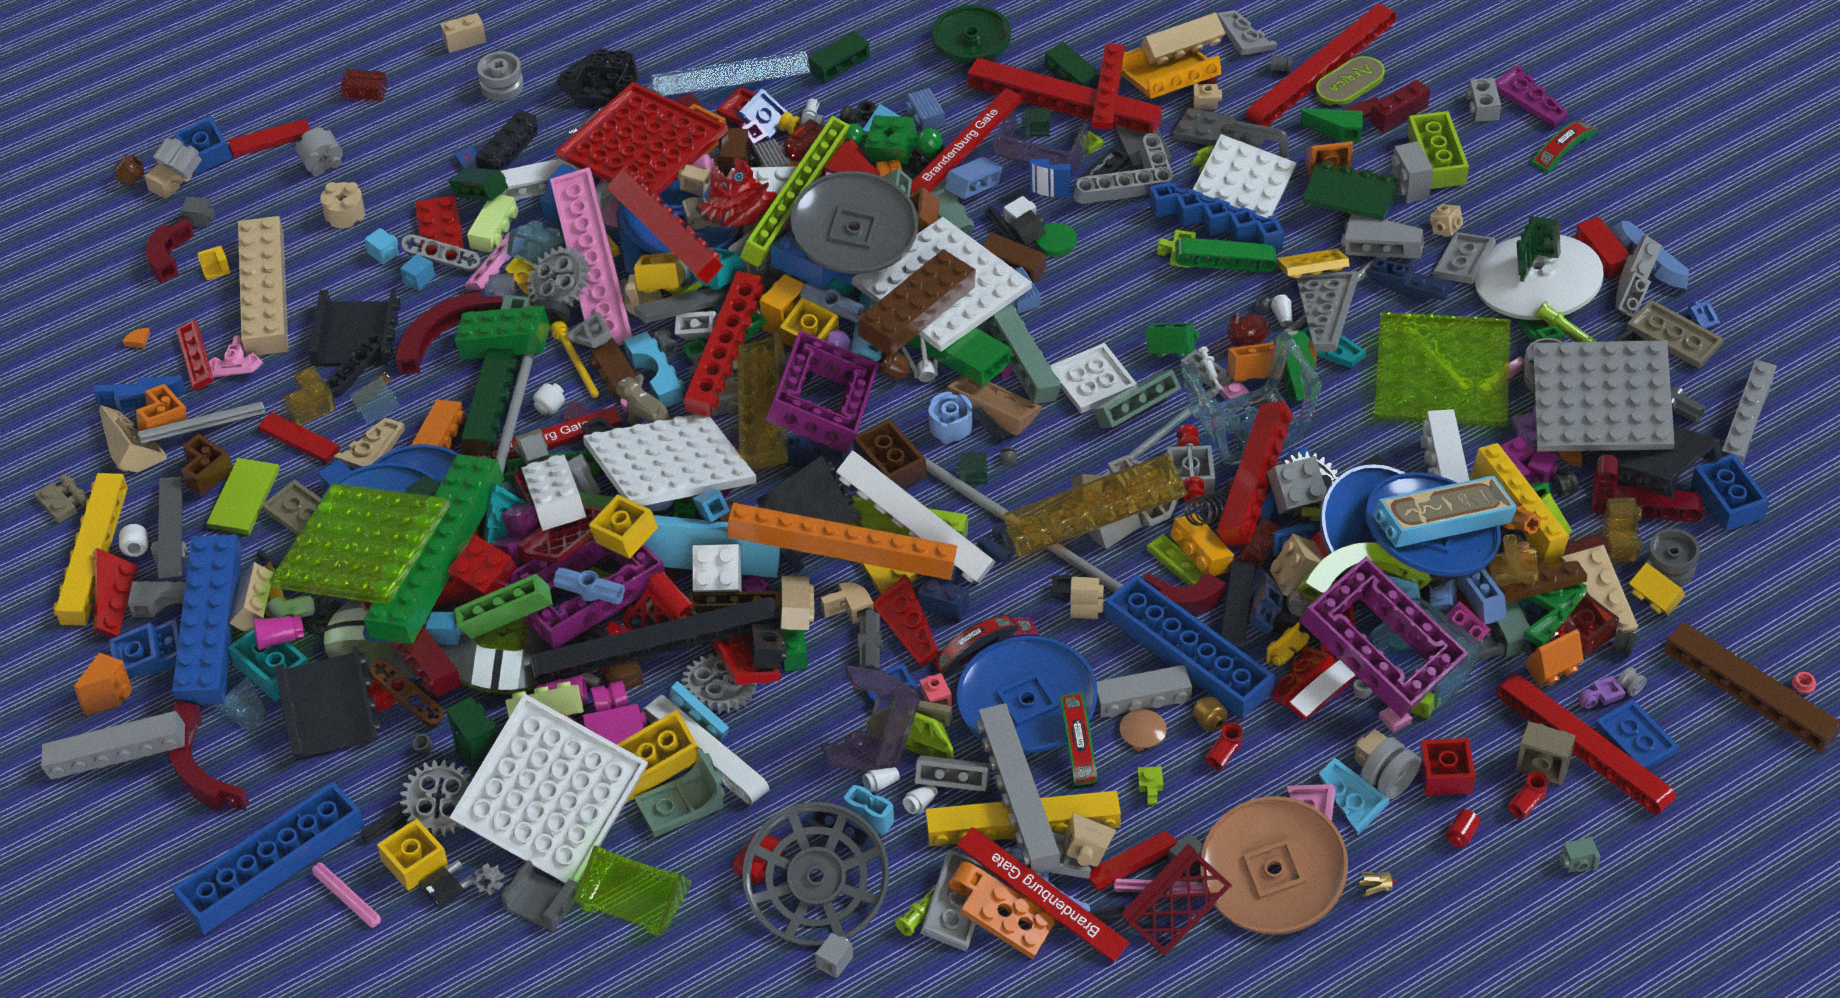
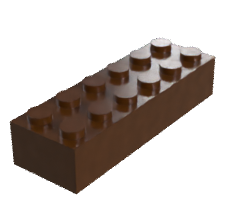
M942 249L858 318V336L891 357L975 288L976 269Z

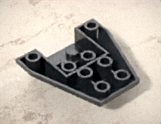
M604 48L594 50L562 71L557 79V84L576 103L606 106L632 82L639 84L634 53H628L625 50L608 51Z

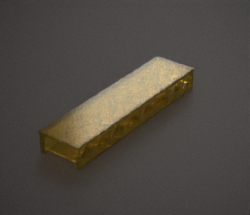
M775 332L772 338L739 345L738 347L739 457L747 463L752 471L788 463L787 429L766 420L785 368L784 344L779 333Z
M1166 453L1004 513L1003 517L1007 526V532L1019 558L1187 496L1188 494L1170 454Z

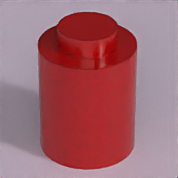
M1460 810L1446 832V837L1450 844L1455 847H1466L1481 823L1480 818L1470 810Z

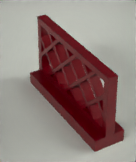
M581 499L586 518L542 531L540 526L517 544L523 564L532 559L560 564L593 538L589 524L603 509L585 506Z
M1187 844L1121 913V917L1128 926L1134 928L1156 950L1166 957L1230 890L1232 884L1198 855L1190 844ZM1197 861L1204 867V876H1190L1189 868ZM1187 871V877H1181ZM1207 871L1213 876H1207ZM1204 880L1205 893H1190V881ZM1207 880H1218L1224 887L1219 892L1208 893ZM1177 881H1187V894H1173V885ZM1205 897V906L1202 910H1191L1190 898ZM1173 898H1187L1188 910L1173 911ZM1159 899H1170V911L1156 912V902ZM1174 915H1188V924L1184 928H1174ZM1144 916H1153L1154 929H1142L1137 922ZM1156 916H1171V928L1156 929ZM1174 932H1180V933L1174 938ZM1148 933H1154V939ZM1157 933H1171V942L1165 948L1157 942Z

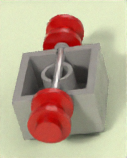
M1185 424L1176 431L1177 438L1179 439L1178 447H1167L1166 466L1168 484L1178 498H1183L1187 503L1193 497L1214 493L1215 472L1211 445L1200 446V441L1197 438L1199 435L1198 428L1194 425Z

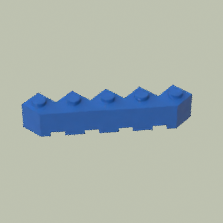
M1171 182L1150 186L1149 205L1156 218L1176 213L1182 227L1202 222L1209 236L1229 232L1234 242L1248 243L1256 241L1258 244L1272 245L1276 251L1283 250L1284 231L1275 217L1268 216L1266 218L1257 215V211L1245 207L1239 209L1230 206V202L1216 197L1214 199L1204 197L1203 193L1189 188L1187 191L1177 188V184Z

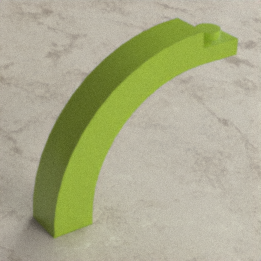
M1358 543L1340 548L1325 557L1307 573L1296 591L1312 601L1317 600L1329 589L1337 576L1350 571L1365 556L1381 571L1418 584L1419 590L1429 584L1431 578L1428 573L1418 571L1395 559L1379 543Z

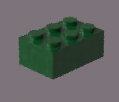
M470 696L447 708L446 712L455 751L471 774L475 776L498 737L495 734L497 727L491 718L487 719L485 716L486 712L481 703L476 704Z

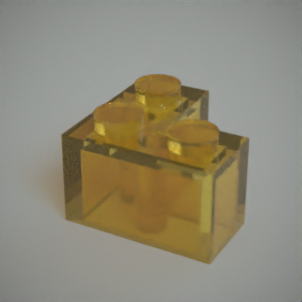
M313 366L294 374L297 391L284 396L287 413L295 424L302 426L336 410L331 390Z
M1635 498L1607 500L1602 530L1611 563L1637 561L1639 552H1642V540L1637 536L1638 520H1641L1640 506L1637 507Z

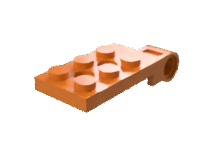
M961 862L949 881V886L955 893L961 896H969L959 913L1029 958H1034L1054 925L1055 919L972 863ZM999 907L1005 908L1009 916H1001L997 909ZM1018 921L1027 922L1030 929H1021Z

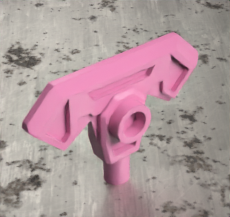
M238 335L233 337V342L228 346L223 361L217 357H213L209 361L213 377L253 373L263 362L253 352L244 358V348L241 345L242 338Z

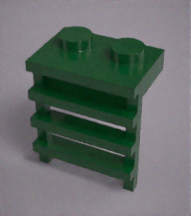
M1529 217V224L1525 225V232L1521 233V240L1516 242L1518 275H1520L1521 282L1525 281L1538 255L1559 258L1561 254L1559 220Z

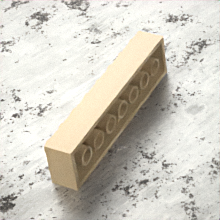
M280 216L238 221L241 338L245 355L248 356L252 352L256 356L289 352L284 233Z

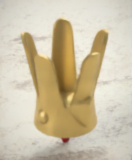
M1360 871V874L1365 875V880H1361L1359 885L1374 886L1367 889L1363 897L1379 891H1391L1392 882L1397 881V879L1391 878L1389 871L1380 874Z

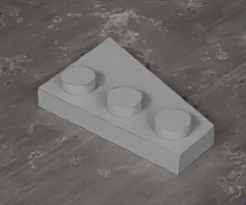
M1237 11L1217 13L1225 33L1240 55L1276 50L1277 43L1273 40H1267L1265 33L1261 30L1256 31L1250 26L1251 22Z

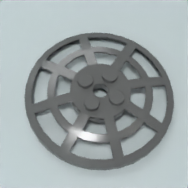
M809 802L794 805L778 812L766 821L756 832L748 846L742 871L743 887L747 901L761 924L771 933L787 942L810 947L822 946L826 939L807 940L794 937L800 924L811 927L830 925L835 935L849 939L863 930L877 915L884 902L889 883L888 858L877 832L857 813L846 807L825 802ZM828 812L836 814L838 817L833 829L821 826L803 828L798 814ZM789 818L794 832L781 840L773 852L759 846L764 837L775 826ZM847 819L857 824L866 832L874 843V848L862 853L855 842L842 833ZM816 834L827 835L829 839L825 848L810 847L806 836ZM797 840L801 852L792 861L781 857V852L789 844ZM840 840L848 846L855 857L842 862L839 856L834 853L838 841ZM756 855L768 861L765 874L767 890L753 894L751 888V868L754 856ZM879 856L882 868V881L879 895H875L865 891L868 879L866 862ZM775 865L788 870V883L774 888L773 872ZM857 866L860 868V884L858 889L845 884L846 871ZM813 871H821L824 876L820 882H812L810 880V874ZM792 893L800 901L795 913L790 912L778 897ZM841 893L854 898L843 911L836 914L832 901ZM771 900L777 910L791 920L785 933L777 929L766 919L760 911L758 903ZM860 901L874 905L870 913L860 924L844 933L840 920L851 914ZM809 905L823 906L827 918L814 920L806 919L804 916Z

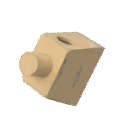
M1073 813L1064 831L1066 854L1077 859L1081 866L1092 865L1096 867L1101 862L1116 830Z

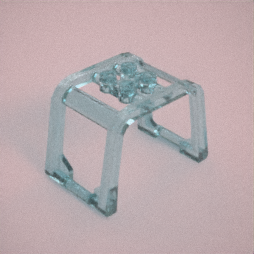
M1287 331L1277 335L1275 353L1266 384L1258 390L1220 403L1216 399L1211 400L1202 387V377L1193 363H1188L1181 367L1189 410L1196 419H1199L1215 444L1218 456L1225 464H1240L1245 450L1242 449L1232 453L1228 451L1226 429L1228 432L1234 433L1236 445L1240 448H1245L1258 409L1253 408L1251 405L1265 399L1268 403L1284 401L1277 388L1286 359L1290 356V353H1292L1302 368L1300 379L1305 391V397L1299 420L1292 413L1293 419L1290 422L1282 449L1300 441L1309 430L1323 383ZM1199 399L1204 405L1203 408L1199 406ZM1243 408L1246 413V419L1240 423V417L1231 411Z

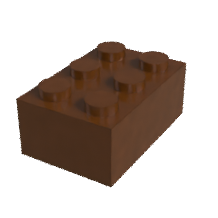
M890 418L855 436L853 440L854 452L902 489L927 477L926 459Z

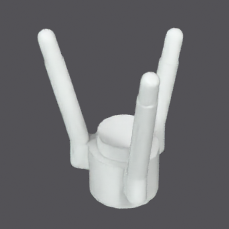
M920 337L923 360L918 363L917 367L907 349L902 347V351L909 360L914 377L919 378L922 382H929L935 376H938V360L934 359L933 363L928 360L925 339Z

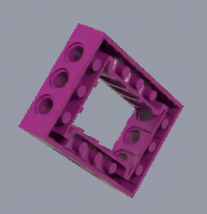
M799 330L766 420L774 425L789 429L796 434L811 438L815 442L830 446L837 451L848 453L857 434L879 363ZM808 370L816 375L829 378L835 383L847 386L838 414L832 412L831 409L815 405L809 400L806 401L798 398Z
M593 537L560 564L532 559L517 568L502 588L537 574L549 585L551 590L554 588L553 581L558 568L580 572L608 554L621 566L620 571L608 578H603L604 580L624 585L625 591L620 604L600 599L585 601L579 595L561 604L560 613L550 605L522 617L552 649H557L643 596L647 590V580L656 572L658 574L661 572L665 573L663 562L644 544L629 559L597 544Z
M1367 556L1315 600L1299 620L1401 719L1451 674L1469 653ZM1359 598L1426 661L1420 669L1417 668L1405 683L1403 682L1405 675L1402 669L1392 664L1383 655L1384 652L1382 650L1379 651L1366 639L1367 636L1364 633L1361 634L1349 623L1350 620L1342 615Z

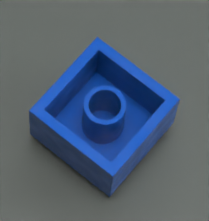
M211 116L174 133L176 139L181 141L185 147L190 145L199 152L198 156L202 160L194 170L196 175L232 158L228 145Z

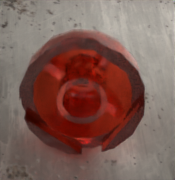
M1245 313V317H1238V314H1234L1228 319L1227 334L1230 341L1236 347L1265 344L1269 337L1271 323L1267 324L1266 318L1255 314Z

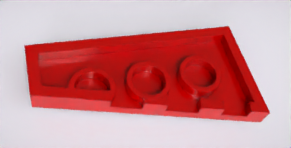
M96 548L93 552V559H95V567L93 568V576L95 577V586L93 588V596H95V605L93 606L94 632L112 639L119 635L138 565Z
M905 574L873 601V606L919 665L923 667L937 656L940 651L912 583Z

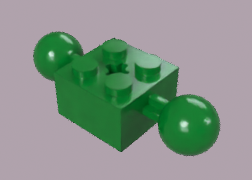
M874 115L869 131H864L858 124L850 123L843 141L845 143L852 139L858 147L865 143L864 147L869 162H888L889 160L898 159L900 164L908 165L913 146H918L923 153L933 154L940 149L942 136L934 128H925L917 134L913 117Z

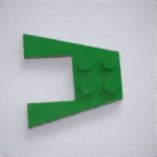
M1579 583L1528 597V600L1548 610L1550 613L1524 631V638L1539 647L1547 644L1585 596L1587 585Z

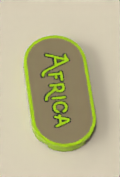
M1360 56L1353 58L1317 82V98L1329 106H1333V104H1338V106L1347 105L1378 86L1383 81L1385 68L1380 61L1372 57Z

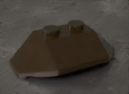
M780 591L689 592L688 599L694 604V608L690 612L692 615L768 597L776 600L779 610L781 593Z

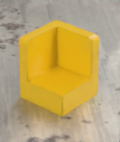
M221 245L197 253L206 280L230 274L227 258Z

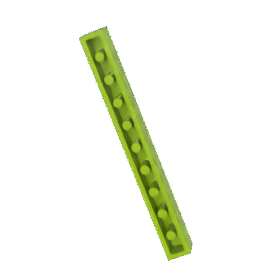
M831 116L746 241L740 258L757 267L761 265L771 250V245L778 240L790 222L792 208L798 195L809 184L819 179L825 170V165L843 143L850 127L849 124Z

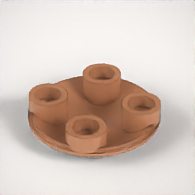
M1146 709L1132 711L1125 715L1120 722L1119 728L1122 738L1132 745V748L1136 751H1142L1164 741L1167 731L1164 719L1156 712Z

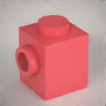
M941 673L920 680V691L924 701L952 706V694Z

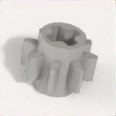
M486 863L482 866V869H477L474 872L477 878L473 884L477 885L479 893L488 891V894L492 895L495 889L499 890L503 887L500 881L505 875L501 874L498 870V865L490 867Z

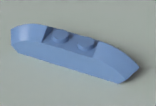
M1621 221L1612 227V233L1629 254L1633 255L1641 236L1646 234L1629 221ZM1661 248L1651 274L1666 285L1686 290L1689 269Z

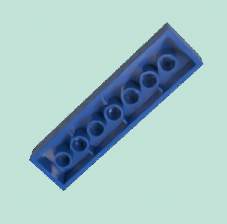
M237 535L192 536L172 689L176 702L181 700L194 705L225 703L230 660L228 647L232 643L233 625L229 621L238 588L242 548Z
M1135 575L1105 600V618L1169 666L1185 665L1189 680L1211 697L1216 698L1222 705L1241 719H1244L1274 691V674L1139 576Z
M331 782L173 887L172 891L177 905L204 935L364 828L361 810L334 782Z

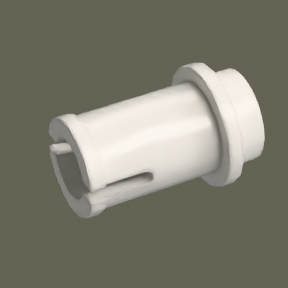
M809 99L802 115H818L817 110L820 106V103H817L818 100Z

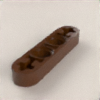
M378 659L372 662L369 675L375 683L426 726L437 727L440 725L444 713L443 709L386 660ZM376 667H377L378 669H381L382 667L385 668V669H384V674H383V673H379V674L377 675V674H376ZM401 681L404 684V688L401 691H395L392 689L391 683ZM413 695L419 696L422 703L418 706H413L409 703V697ZM425 704H428L426 710L424 709L421 713L420 711L424 708ZM428 712H430L431 714L434 713V712H436V713H437V716H436L437 719L432 718V719L430 720V719L428 718V716H429V713H428Z

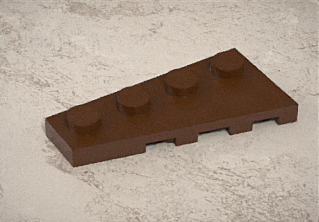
M1578 561L1486 570L1505 595V604L1587 582V573Z

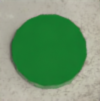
M1063 223L1044 225L1046 233L1036 239L1038 250L1042 253H1047L1051 257L1068 255L1077 245L1076 232L1069 225Z

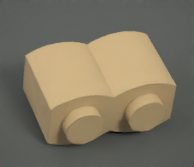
M1072 577L1071 618L1098 619V613H1103L1104 585H1099V578Z

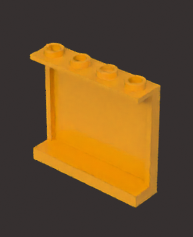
M1139 47L1125 52L1121 76L1152 99L1221 75L1222 73L1220 56L1218 55L1208 58L1200 51L1194 53L1189 51L1180 58L1175 59V57H1171L1163 64L1158 65L1154 63L1150 65L1143 48Z

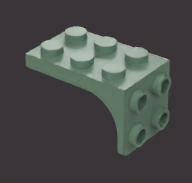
M702 748L696 749L697 761L687 774L634 797V802L654 838L724 808L723 798L725 793L721 786L724 783L719 770H714L710 754H705Z

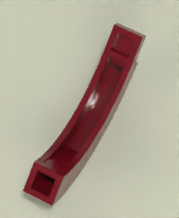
M473 292L447 299L425 311L409 326L399 343L396 357L399 375L421 373L422 359L429 345L440 334L460 324L462 313L501 310L503 297H482L481 292Z
M177 700L172 712L176 711L185 723V747L168 751L178 780L194 798L211 808L220 811L222 806L226 804L231 808L237 807L245 810L250 802L244 788L209 776L193 760L192 744L203 718L198 705Z

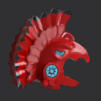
M734 158L735 169L727 177L722 172H718V166L713 168L710 175L712 187L709 189L711 199L707 200V203L696 207V210L701 213V217L704 220H710L713 224L719 223L721 227L726 226L729 229L732 226L740 227L741 225L748 226L750 223L755 224L757 219L763 218L776 199V192L766 191L769 187V182L762 184L759 179L753 178L752 169L741 158Z

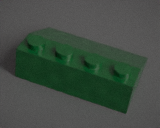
M1322 161L1318 162L1314 168L1302 203L1384 220L1395 203L1399 179L1394 178L1391 174L1378 175L1374 174L1371 170L1364 169L1359 171L1355 170L1352 166L1342 165L1340 167L1332 162Z

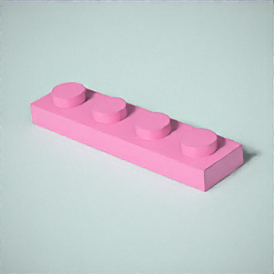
M522 229L509 232L464 284L468 292L474 290L481 291L488 285L489 279L500 271V266L511 258V253L522 245L521 242L526 237Z

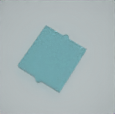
M382 377L349 395L357 407V412L361 413L368 425L401 407L393 395V390L389 389Z

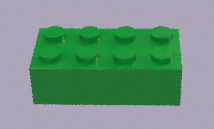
M544 306L479 312L471 311L462 313L455 343L462 360L485 358L487 349L513 350V355L543 353L550 323Z

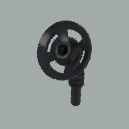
M354 573L343 582H337L328 588L323 598L313 600L314 614L307 620L306 617L301 618L303 628L311 634L324 635L326 627H315L313 624L326 625L329 623L334 615L333 610L340 609L343 606L336 599L345 594L348 588L361 580L360 575Z

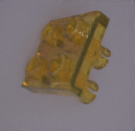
M1505 535L1503 537L1504 553L1496 554L1490 562L1489 569L1493 581L1499 586L1538 581L1539 571L1534 550L1519 552L1516 535Z

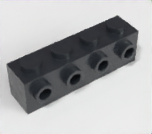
M518 110L475 156L477 168L505 170L538 134L536 115Z

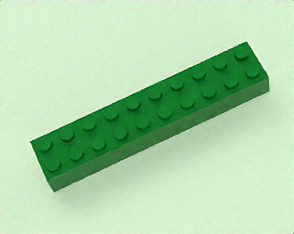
M457 454L364 618L371 638L410 645L414 643L450 578L448 569L468 545L487 511L491 484L500 486L504 480L498 460Z

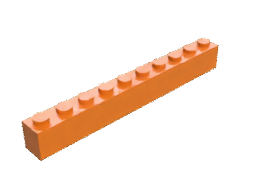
M733 503L728 521L727 537L947 580L952 578L957 545Z

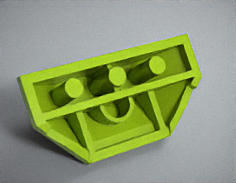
M891 704L869 716L866 720L868 735L924 756L954 759L953 747L943 724L933 718Z

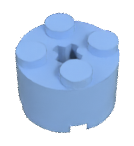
M943 392L931 400L928 410L929 429L942 443L950 444L972 433V404L965 395L959 393L958 396L952 395V392Z

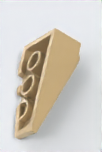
M100 405L99 412L110 456L118 469L124 472L130 470L137 473L166 460L167 455L156 442H152V444L149 442L141 444L139 442V431L133 428L134 423L118 410Z

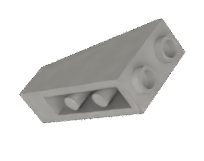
M1352 213L1349 221L1346 220V234H1342L1341 240L1342 246H1345L1346 255L1421 259L1424 247L1423 229Z

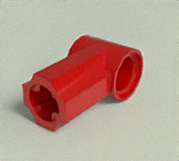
M1236 723L1225 724L1221 730V735L1205 756V762L1216 771L1223 770L1233 754L1241 749L1243 730L1240 725Z
M1536 771L1528 775L1526 783L1508 804V809L1512 815L1518 819H1526L1538 802L1545 799L1548 788L1547 776L1542 772Z

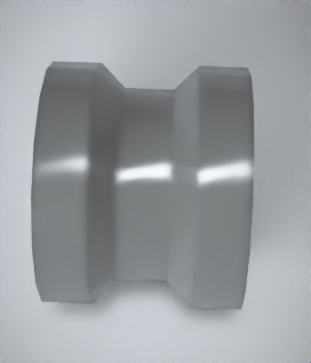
M1633 667L1625 669L1617 680L1620 686L1627 689V693L1632 697L1643 689L1647 681L1643 675L1636 674V670Z

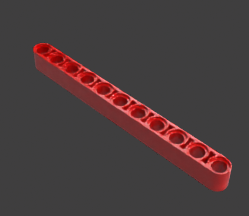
M1380 3L1374 6L1252 104L1246 112L1245 119L1253 124L1268 127L1315 89L1317 82L1322 77L1348 62L1390 28L1396 20L1397 13Z

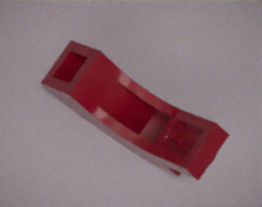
M187 218L170 228L163 224L152 233L146 244V256L150 270L161 284L179 274L175 259L170 256V253L176 247L194 237L191 222Z
M1208 572L1196 584L1189 587L1171 586L1150 573L1143 578L1144 581L1193 616L1208 612L1225 598L1226 583Z

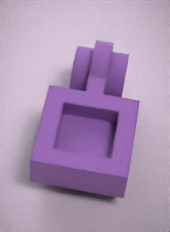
M1610 676L1594 682L1591 688L1593 691L1586 689L1579 694L1578 698L1582 707L1591 709L1598 703L1597 699L1603 705L1624 699L1625 691L1614 676Z

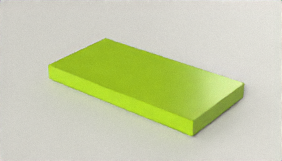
M237 458L207 521V527L209 529L250 535L262 510V504L265 503L280 471L279 464Z

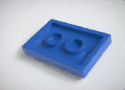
M1633 699L1596 720L1595 726L1613 745L1647 770L1679 752V746Z

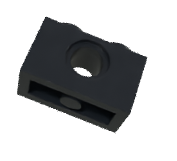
M752 624L749 641L752 668L780 670L781 661L786 660L784 635L780 633V626Z

